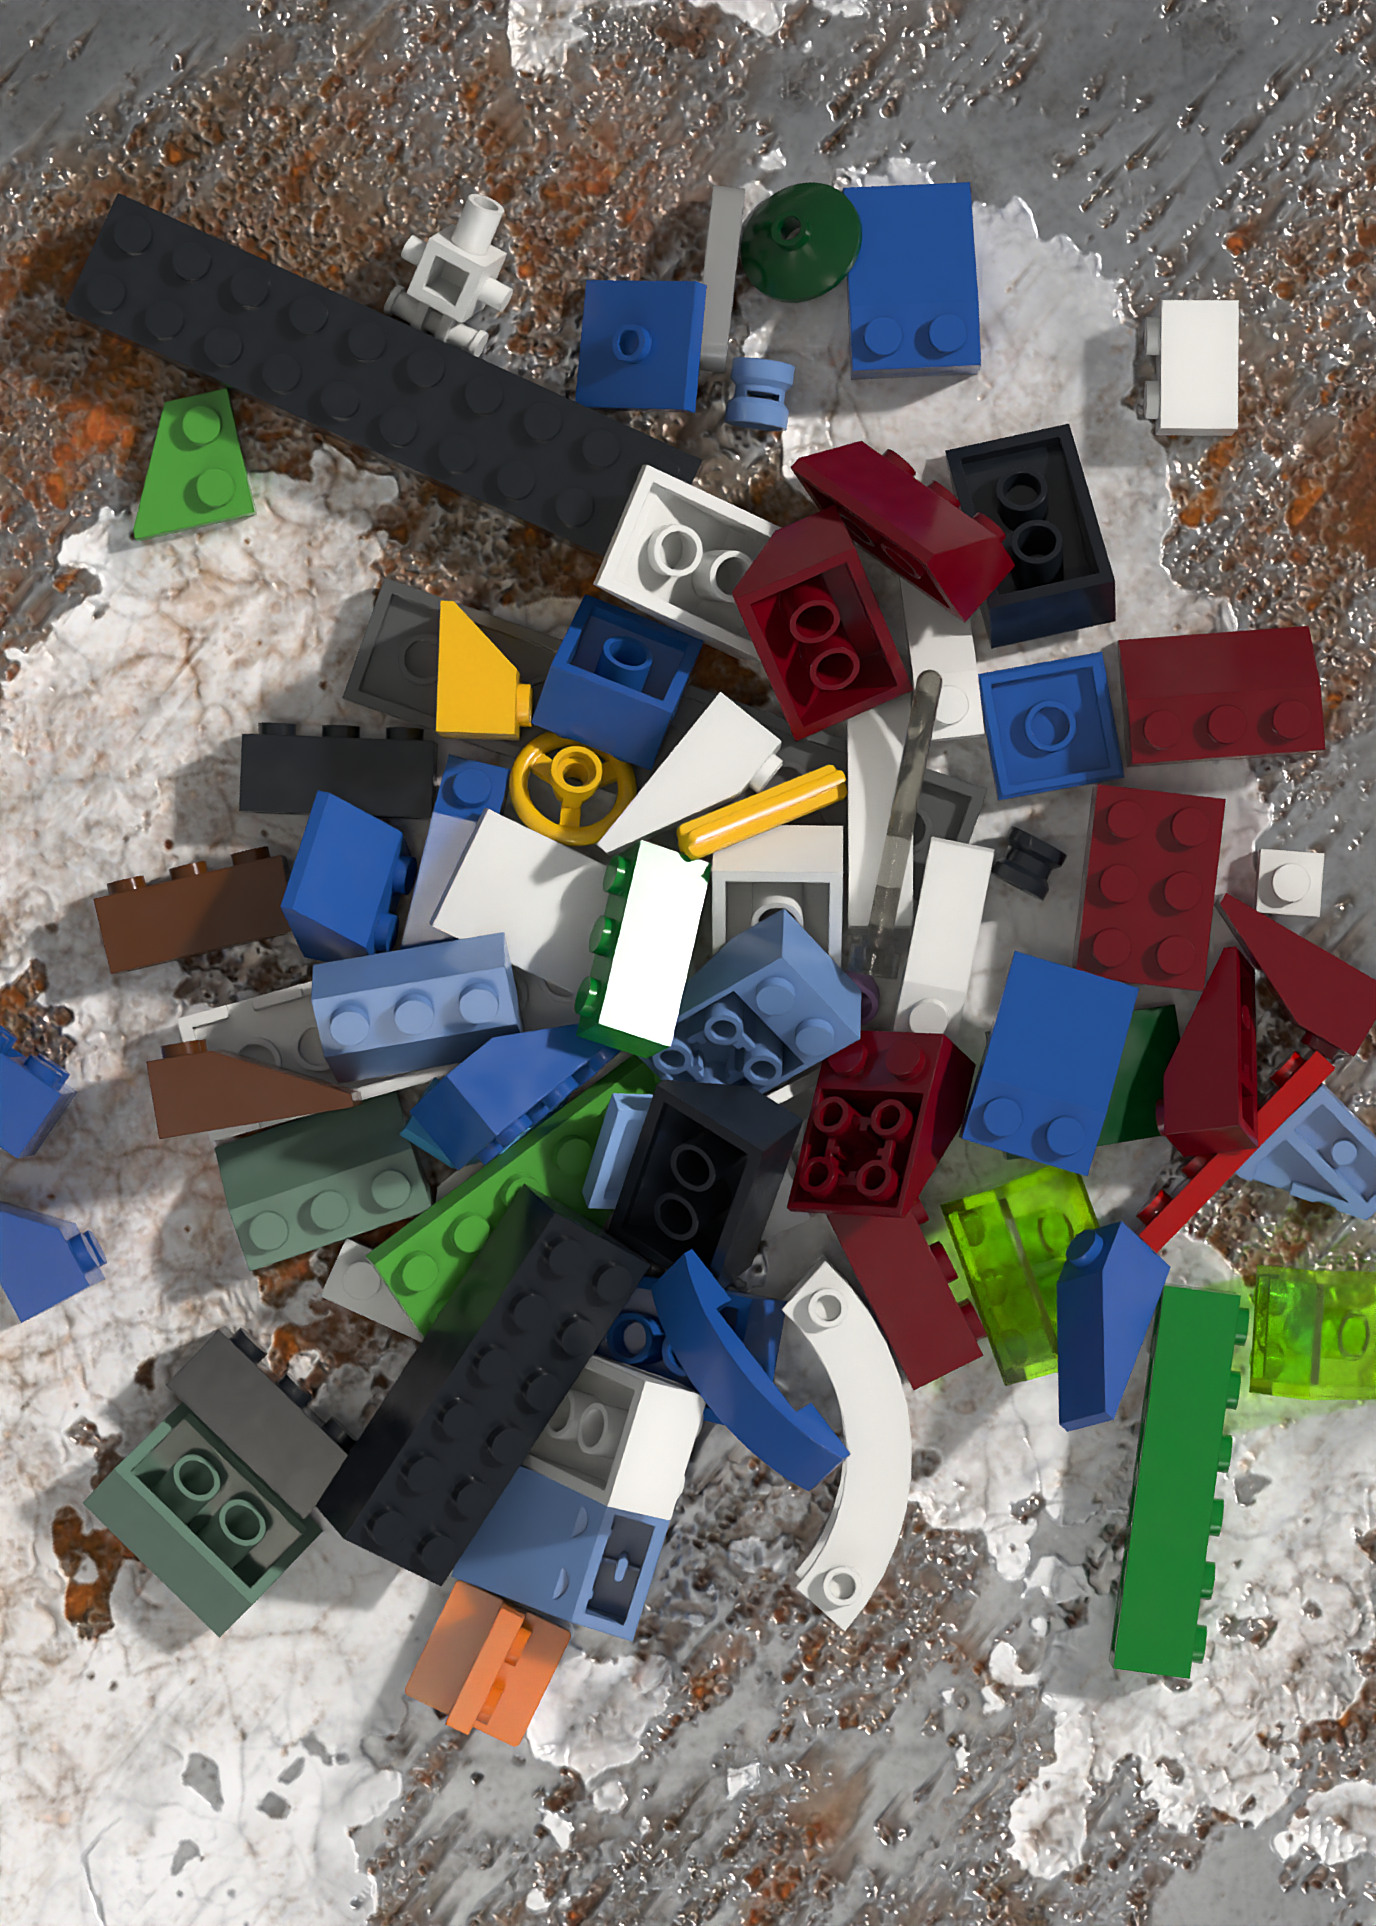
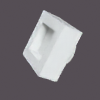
M1258 849L1254 909L1263 914L1320 917L1324 853Z

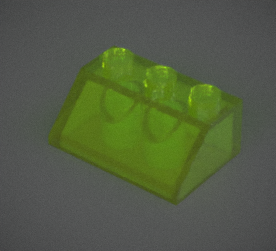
M1046 1164L982 1187L940 1205L1005 1386L1058 1372L1056 1284L1066 1261V1250L1070 1242L1075 1238V1235L1088 1229L1100 1227L1082 1176Z

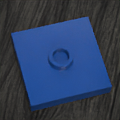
M586 280L575 402L592 410L695 413L707 285L696 281Z
M1102 652L978 674L983 723L998 801L1125 778Z

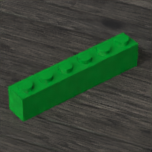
M1165 1283L1156 1305L1109 1662L1113 1669L1190 1679L1192 1663L1202 1664L1204 1660L1207 1626L1199 1625L1197 1621L1200 1599L1211 1600L1216 1569L1215 1562L1206 1561L1209 1536L1219 1537L1224 1513V1499L1214 1497L1217 1472L1228 1473L1232 1454V1435L1223 1434L1226 1409L1236 1410L1241 1385V1372L1231 1371L1234 1345L1245 1346L1249 1326V1308L1239 1307L1241 1295L1236 1292Z

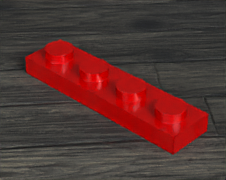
M1296 1050L1293 1051L1269 1076V1079L1276 1086L1257 1103L1258 1148L1335 1070V1067L1317 1050H1309L1304 1057ZM1258 1148L1191 1156L1180 1168V1171L1187 1178L1170 1195L1163 1189H1160L1137 1212L1135 1216L1142 1224L1134 1233L1155 1253H1158Z

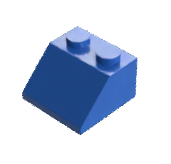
M585 594L550 666L531 723L552 731L559 737L575 740L608 753L620 761L633 763L651 771L668 734L704 641Z
M319 790L311 809L280 908L305 958L332 962L390 952L395 945L399 928V919L395 913L401 894L408 895L414 885L417 871L416 858L412 857L401 831L339 797Z
M0 1201V1284L21 1323L44 1313L105 1280L99 1267L107 1264V1259L100 1244L90 1230L81 1233L76 1223Z

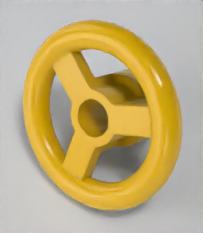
M552 731L545 732L526 744L517 755L509 776V794L514 810L520 820L529 829L564 846L577 847L598 843L637 795L636 778L631 763L620 761L608 753L575 740L559 737ZM566 747L559 751L553 760L545 755L552 750ZM597 755L603 758L606 762L601 764V761ZM530 772L549 783L553 788L555 797L561 802L559 824L544 817L532 803L528 791ZM575 777L580 779L583 785L574 787L567 784L564 779ZM617 781V798L611 811L598 822L579 827L582 804L594 795L598 788Z

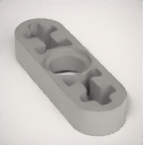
M713 186L702 284L707 285L699 370L725 373L745 201V189Z

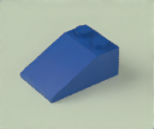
M970 182L843 188V194L855 206L862 224L860 252L854 266L846 276L851 380L978 374L981 367V346Z
M1014 951L958 1137L1088 1176L1108 1110L1139 988Z
M645 1274L594 1353L667 1378L697 1391L673 1352L657 1314L651 1286L660 1276ZM724 1288L732 1300L719 1313L773 1382L785 1318L782 1308L787 1304V1301ZM706 1403L703 1411V1421L724 1425Z

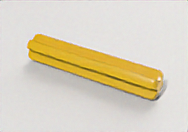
M829 764L681 824L676 830L679 841L677 844L682 854H686L691 860H697L841 801L848 794L845 774L842 770H837L834 765Z

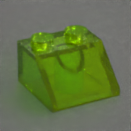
M1257 1265L1256 1286L1253 1294L1255 1307L1252 1350L1249 1358L1251 1369L1249 1393L1303 1400L1376 1399V1270L1303 1265Z

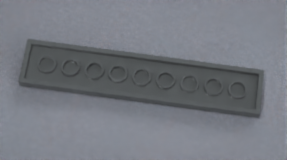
M384 578L342 698L436 732L441 601L450 600ZM456 603L517 668L522 676V684H531V688L534 689V716L550 666L563 640ZM687 684L652 770L650 771L631 763L636 778L637 794L718 694ZM730 699L782 741L781 748L775 755L783 760V765L762 791L829 764L834 765L837 770L843 771L847 779L845 784L848 791L846 739L819 731L795 741L786 718ZM532 724V727L520 728V741L458 740L516 759L526 744L549 730ZM566 747L552 750L545 755L553 760L555 755ZM597 755L601 761V764L606 762L603 758ZM912 763L913 900L918 901L931 837L969 844L988 789ZM569 777V779H572V780H575V781H577V782L583 783V782H582L580 779H578V778ZM617 781L598 789L617 795ZM749 787L740 798L730 803H727L719 808H716L708 813H711L720 808H723L725 806L748 798L757 793ZM848 794L841 801L782 824L843 826V875L848 877Z

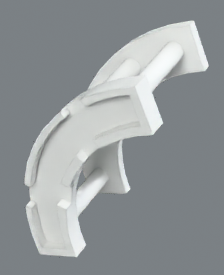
M822 1254L783 1297L782 1300L787 1301V1304L782 1308V1311L800 1328L815 1348L828 1371L840 1405L843 1444L851 1455L842 1463L840 1484L823 1530L809 1553L794 1571L801 1578L796 1588L840 1628L846 1631L865 1607L882 1579L897 1545L907 1510L911 1483L912 1440L908 1407L900 1376L884 1336L867 1305L847 1278Z

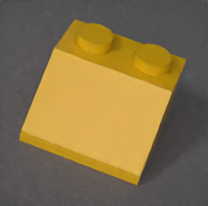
M441 601L436 732L441 737L449 739L520 741V728L532 727L534 689L531 688V684H522V676L517 668L454 601Z

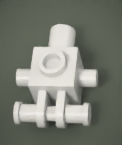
M470 194L457 225H449L430 237L428 242L412 235L402 250L401 258L417 266V269L407 292L406 288L401 285H397L392 290L385 303L383 312L389 316L396 315L409 322L411 327L424 333L429 331L434 334L435 338L479 357L487 343L489 333L483 330L477 331L463 322L484 309L486 304L502 312L513 294L512 288L496 280L507 253L491 245V241L504 213V208L489 197Z

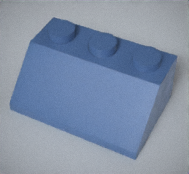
M504 932L313 965L311 1002L324 1058L338 1084L462 1063L492 1037L525 1032Z

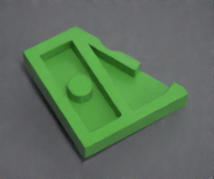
M225 388L164 402L133 528L135 540L139 542L257 515L229 390Z

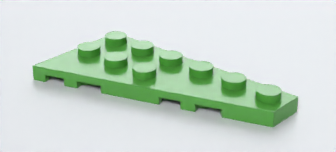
M633 1054L504 1151L503 1154H500L366 1255V1258L422 1339L426 1336L523 1184L534 1188L601 1226L604 1225L615 1209L588 1208L582 1189L612 1093L654 1094L656 1085L662 1081L637 1055Z

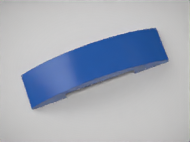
M691 1249L685 1252L651 1286L657 1314L673 1352L704 1401L738 1440L777 1473L806 1491L812 1490L849 1457L851 1453L812 1403L798 1411L793 1409L719 1313L732 1299L694 1250Z

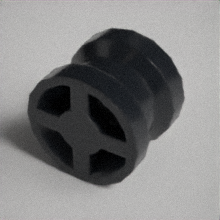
M1011 826L1006 836L1008 847L1001 858L993 860L990 873L1013 887L1043 901L1049 891L1047 880L1052 870L1062 867L1067 855L1041 839Z

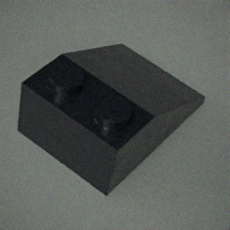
M1070 424L945 450L953 493L961 504L959 509L971 518L977 512H980L996 523L1006 535L1002 545L1015 564L1014 568L980 605L991 649L1115 622V579Z

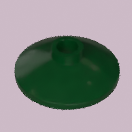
M806 182L781 189L757 208L745 228L741 243V260L748 279L762 294L780 302H805L826 294L848 275L857 260L862 244L860 216L853 203L845 194L827 184ZM800 228L799 233L794 238L787 240L794 230Z

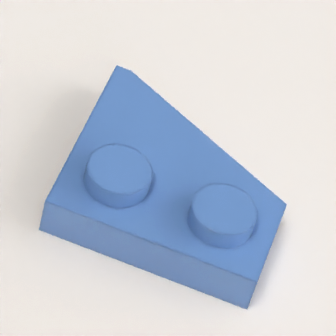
M1323 1082L1235 1172L1240 1178L1249 1181L1256 1180L1289 1191V1194L1313 1203L1318 1201L1330 1205L1339 1212L1366 1221L1376 1212V1136Z

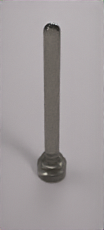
M932 669L922 671L917 678L867 932H860L858 944H851L846 968L849 971L874 977L897 979L902 953L896 951L898 939L892 938L943 684L941 675Z

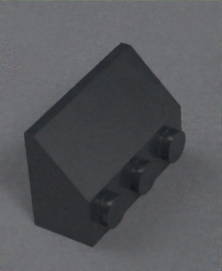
M662 1080L656 1085L607 1232L665 1270H668L685 1252L693 1249L724 1289L752 1266L804 1119L751 1086Z

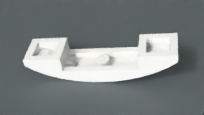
M910 691L846 719L848 929H897L913 927V778Z

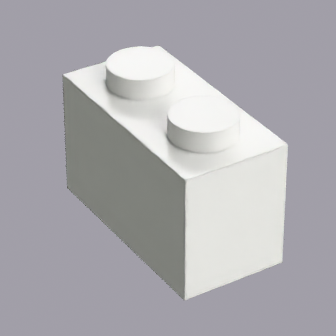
M1161 300L1156 308V317H1146L1144 335L1145 355H1156V381H1145L1144 417L1145 419H1156L1155 435L1232 436L1238 429L1239 300Z

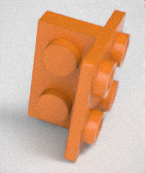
M457 1580L405 1687V1693L407 1696L447 1714L448 1718L445 1723L447 1726L466 1735H469L473 1727L516 1747L521 1743L570 1641L571 1632L483 1588Z

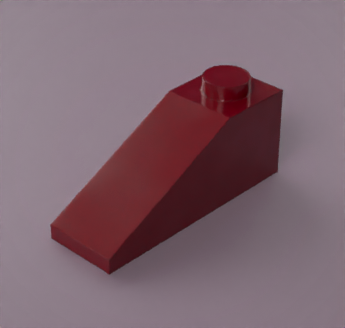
M1228 893L1220 894L1214 904L1215 908L1291 1024L1305 1032L1300 1043L1311 1050H1317L1323 1057L1331 1061L1334 1060L1338 1051L1345 1056L1354 1057L1376 1020V980Z
M1236 946L1223 948L1164 1073V1098H1159L1156 1102V1121L1159 1132L1174 1145L1183 1157L1258 1148L1255 969Z

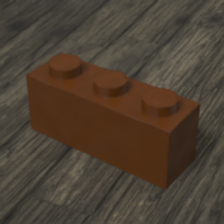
M268 846L231 854L233 863L231 867L208 871L206 861H200L169 869L171 881L146 886L144 875L108 883L109 895L93 900L110 973L122 974L291 934L292 931L280 908L290 878L286 856L277 855L271 857Z

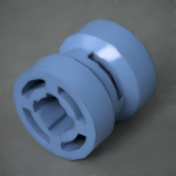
M733 358L730 378L736 385L735 394L727 402L724 423L755 430L786 431L789 410L784 405L785 392L793 386L795 366L768 359Z

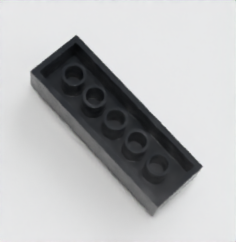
M523 1184L315 1505L343 1539L442 1586L651 1265L633 1248L607 1232L608 1229L534 1188Z

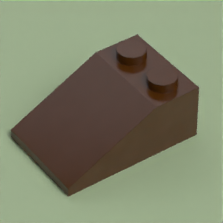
M206 1039L160 1046L162 1059L146 1061L159 1139L349 1108L363 1104L361 1091L224 1049L208 1051Z

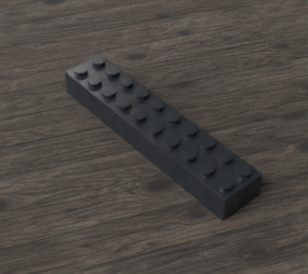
M120 193L117 194L64 309L74 320L222 388H227L233 393L601 561L605 557L642 465H649L694 487L703 469L702 459Z

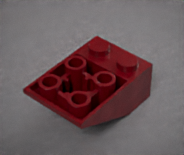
M860 1030V1039L822 1060L787 1209L791 1212L906 1218L963 1123L976 1064L945 1034Z

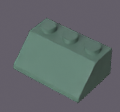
M398 1091L362 1100V1105L315 1113L215 1147L228 1210L249 1272L423 1213L436 1203L416 1145L399 1135L407 1121V1117Z
M183 1402L118 1464L83 1502L219 1638L323 1532L308 1515L303 1519Z

